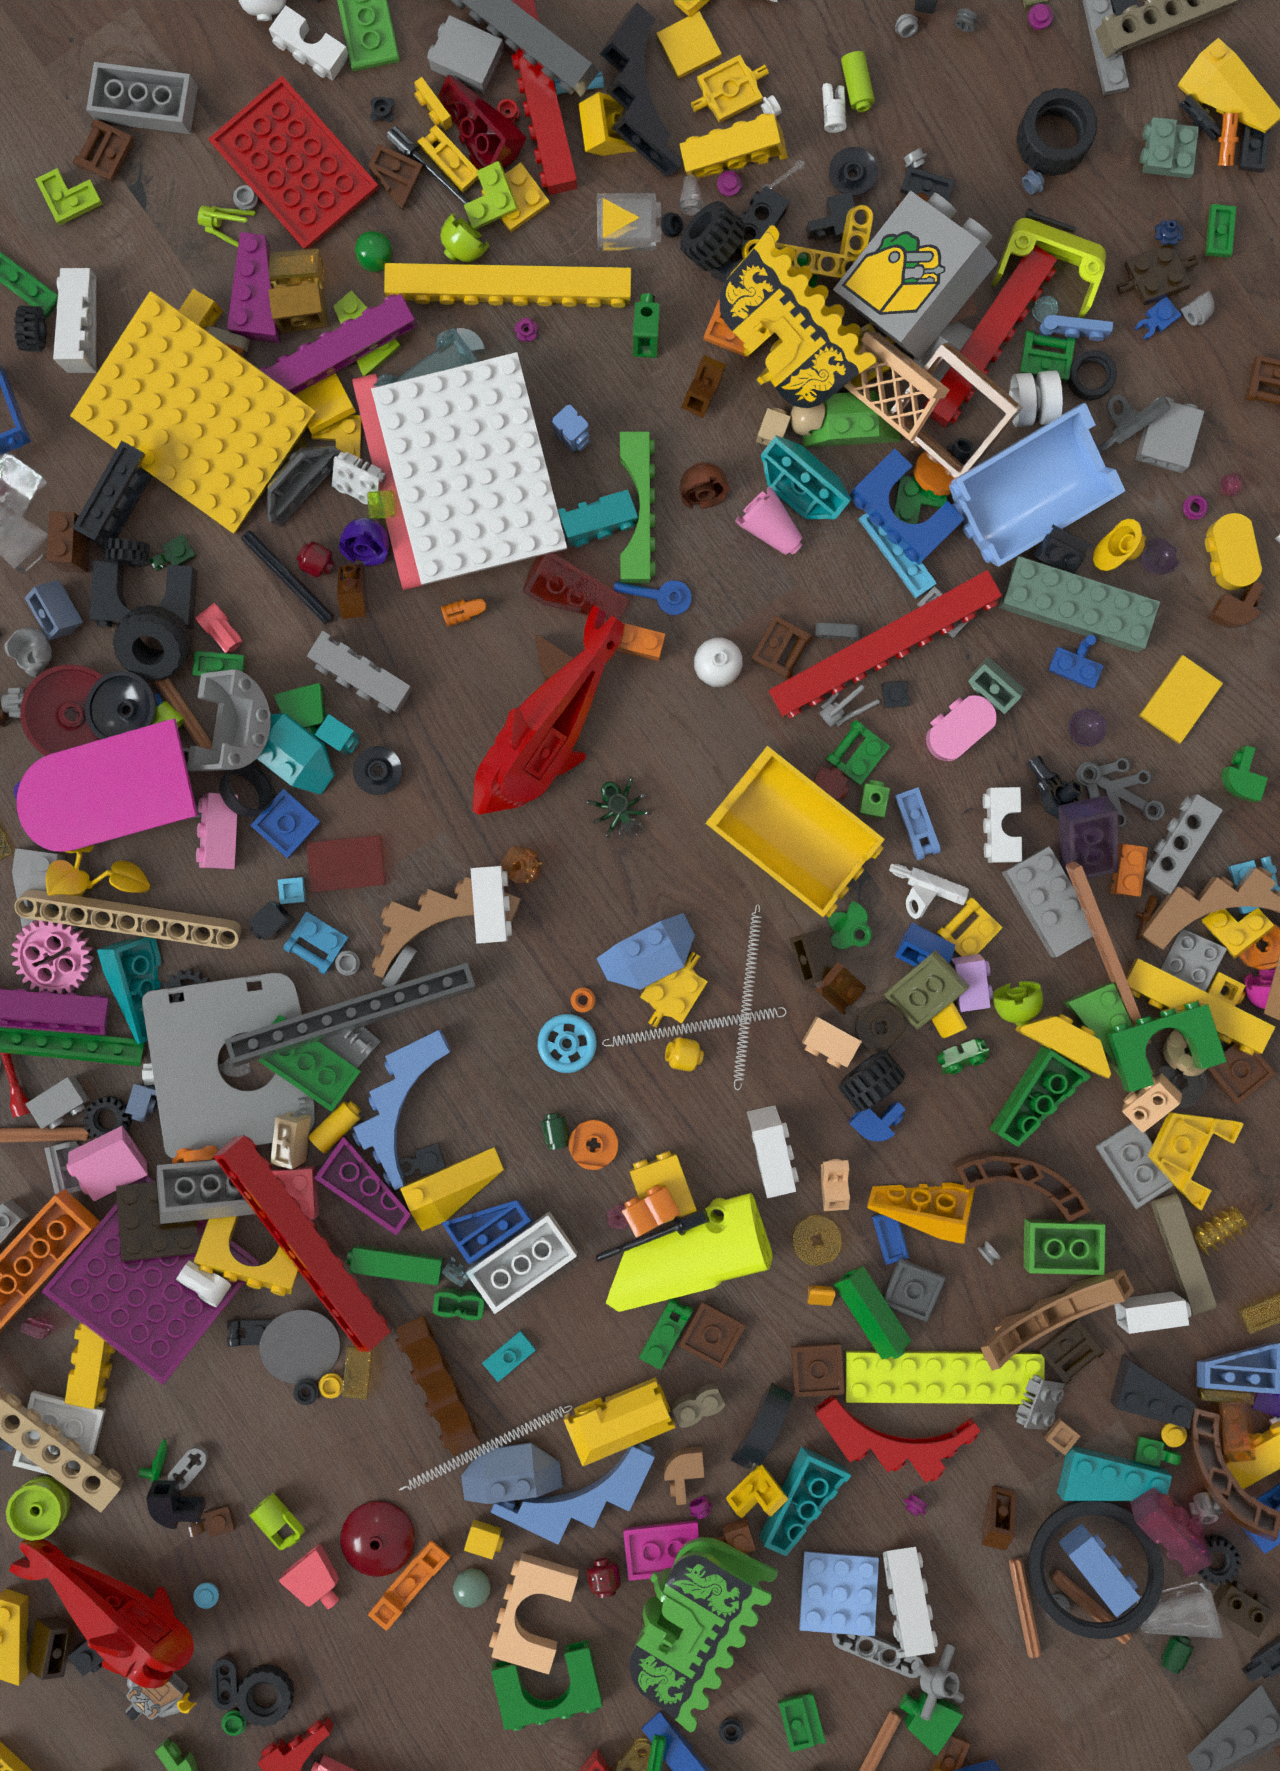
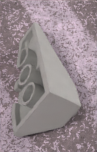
M15 848L12 875L17 900L28 889L47 891L45 878L49 865L57 860L65 861L66 855ZM24 900L26 906L34 907L31 901ZM49 904L50 909L58 911V906ZM20 917L22 928L27 924L30 925L34 919ZM32 946L33 950L39 951L35 946Z

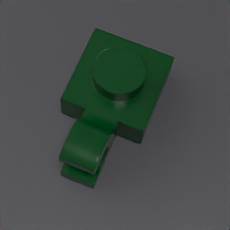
M181 534L162 545L165 552L150 558L149 561L154 569L159 571L170 563L181 566L197 556L185 536Z

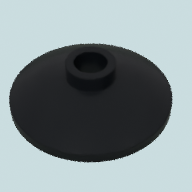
M859 147L842 149L833 157L829 167L830 181L835 189L842 194L852 192V196H859L868 192L874 186L878 176L876 160L868 151ZM855 172L857 177L850 178L848 173Z
M372 746L363 750L355 759L353 776L357 785L366 793L384 795L394 790L399 784L402 777V764L399 757L389 748ZM377 767L383 768V774L380 776L375 775L374 771Z

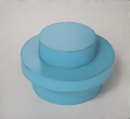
M209 1582L200 1584L194 1591L195 1603L204 1609L213 1607L219 1599L218 1588Z

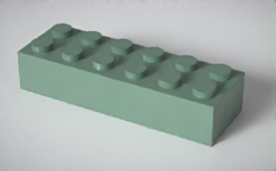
M1018 556L1012 563L998 608L1084 636L1093 635L1096 640L1138 653L1146 648L1160 601Z

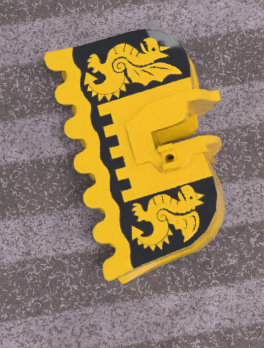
M771 225L725 281L720 293V312L730 330L744 342L742 346L745 348L743 351L745 356L751 354L774 332L779 336V339L773 344L771 352L766 358V369L756 380L761 385L771 380L778 393L786 402L800 408H812L821 405L855 376L876 362V357L871 351L857 355L863 346L858 344V337L861 333L860 326L856 323H851L847 326L842 325V317L845 314L844 307L840 304H835L831 307L825 305L829 292L827 287L818 285L815 288H811L808 285L812 277L811 268L802 266L795 269L792 266V262L796 257L795 249L791 246H786L783 249L776 248L775 244L779 238V231L774 225Z

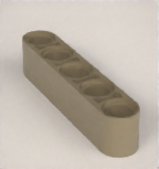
M1174 1193L1151 1201L1152 1209L1184 1300L1190 1305L1191 1316L1216 1309V1301L1178 1195Z

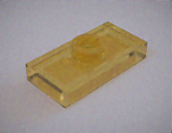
M355 1346L347 1347L342 1397L367 1399L372 1350L370 1352H361Z
M1197 1387V1396L1204 1401H1214L1218 1405L1226 1407L1233 1406V1403L1254 1405V1395L1250 1392Z

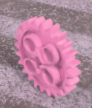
M33 920L30 925L27 924L22 928L23 932L16 935L18 940L12 944L17 949L11 955L18 957L12 965L20 966L16 974L25 975L22 980L23 983L29 980L32 982L30 985L31 990L39 986V992L48 989V991L53 993L57 990L58 994H64L65 991L71 993L75 987L78 988L83 984L82 981L89 977L86 972L93 968L87 964L94 960V957L87 955L93 948L85 947V943L89 938L81 939L80 935L83 930L75 932V926L73 925L68 927L66 924ZM53 936L59 938L61 945L55 943ZM32 946L39 950L40 955L33 951ZM66 947L71 948V950L61 953L57 958L52 957L38 966L34 965V962L41 961L48 955L52 956ZM65 958L70 959L73 966L68 965ZM44 968L49 969L52 976L47 975Z

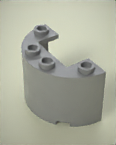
M234 669L202 673L198 698L218 703L212 750L198 746L190 747L187 771L204 772L233 770L245 767L261 754L269 737L271 713L266 697L258 684L242 671Z

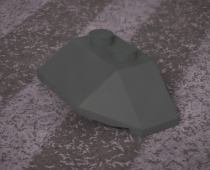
M335 446L300 448L289 457V462L282 469L275 472L268 484V520L281 527L333 470L334 457H338L342 451Z

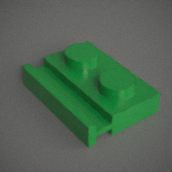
M810 1691L808 1694H799L778 1700L791 1752L814 1747L819 1743L826 1744L813 1691Z

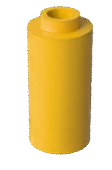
M343 1101L308 1136L310 1141L326 1154L361 1119L359 1115L361 1112L360 1108L352 1101L349 1103Z

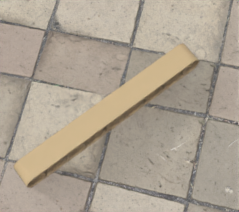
M34 889L24 891L14 905L16 913L20 917L223 949L235 947L242 933L240 924L233 920L66 894L48 896L47 891ZM24 900L31 901L34 907L26 906ZM49 904L58 906L59 911L50 909ZM74 908H81L85 915H78ZM99 912H106L110 919L102 918ZM129 915L133 917L135 922H127L124 916ZM149 920H157L160 926H152ZM175 923H180V924H182V925L184 926L185 930H183V931L177 930V929L174 927V924H175ZM199 927L207 928L210 934H202L199 931ZM231 931L235 937L228 938L223 932Z

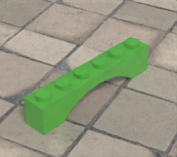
M620 432V463L628 471L635 484L640 506L639 520L635 533L628 546L620 555L621 583H650V576H655V561L650 562V552H655V537H650V528H655V513H650V503H655V488H650V479H655V465L650 464V454H654V439H650L649 432Z

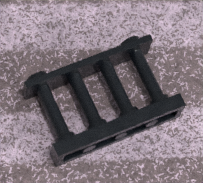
M121 440L75 522L74 530L87 536L88 540L104 548V540L119 537L153 476L142 468L141 463L146 455L144 452Z

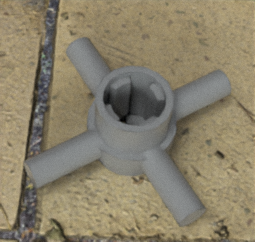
M946 1644L938 1666L925 1667L919 1661L912 1663V1670L921 1676L920 1685L922 1690L928 1693L920 1715L924 1720L930 1721L937 1699L951 1698L958 1704L964 1700V1695L958 1691V1676L948 1671L955 1651V1647Z

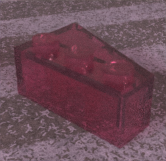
M1154 1487L1130 1502L1135 1522L1155 1544L1161 1542L1169 1551L1167 1553L1168 1558L1171 1561L1178 1560L1183 1567L1182 1573L1187 1578L1212 1564L1203 1535L1204 1527L1198 1518H1193L1182 1506L1175 1504L1167 1494H1162Z

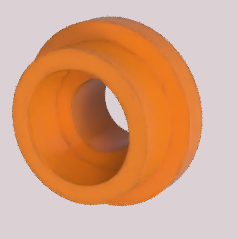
M588 988L575 990L571 996L572 1007L578 1012L590 1011L595 1005L594 993ZM581 995H585L588 998V1002L585 1005L580 1004L578 1001Z

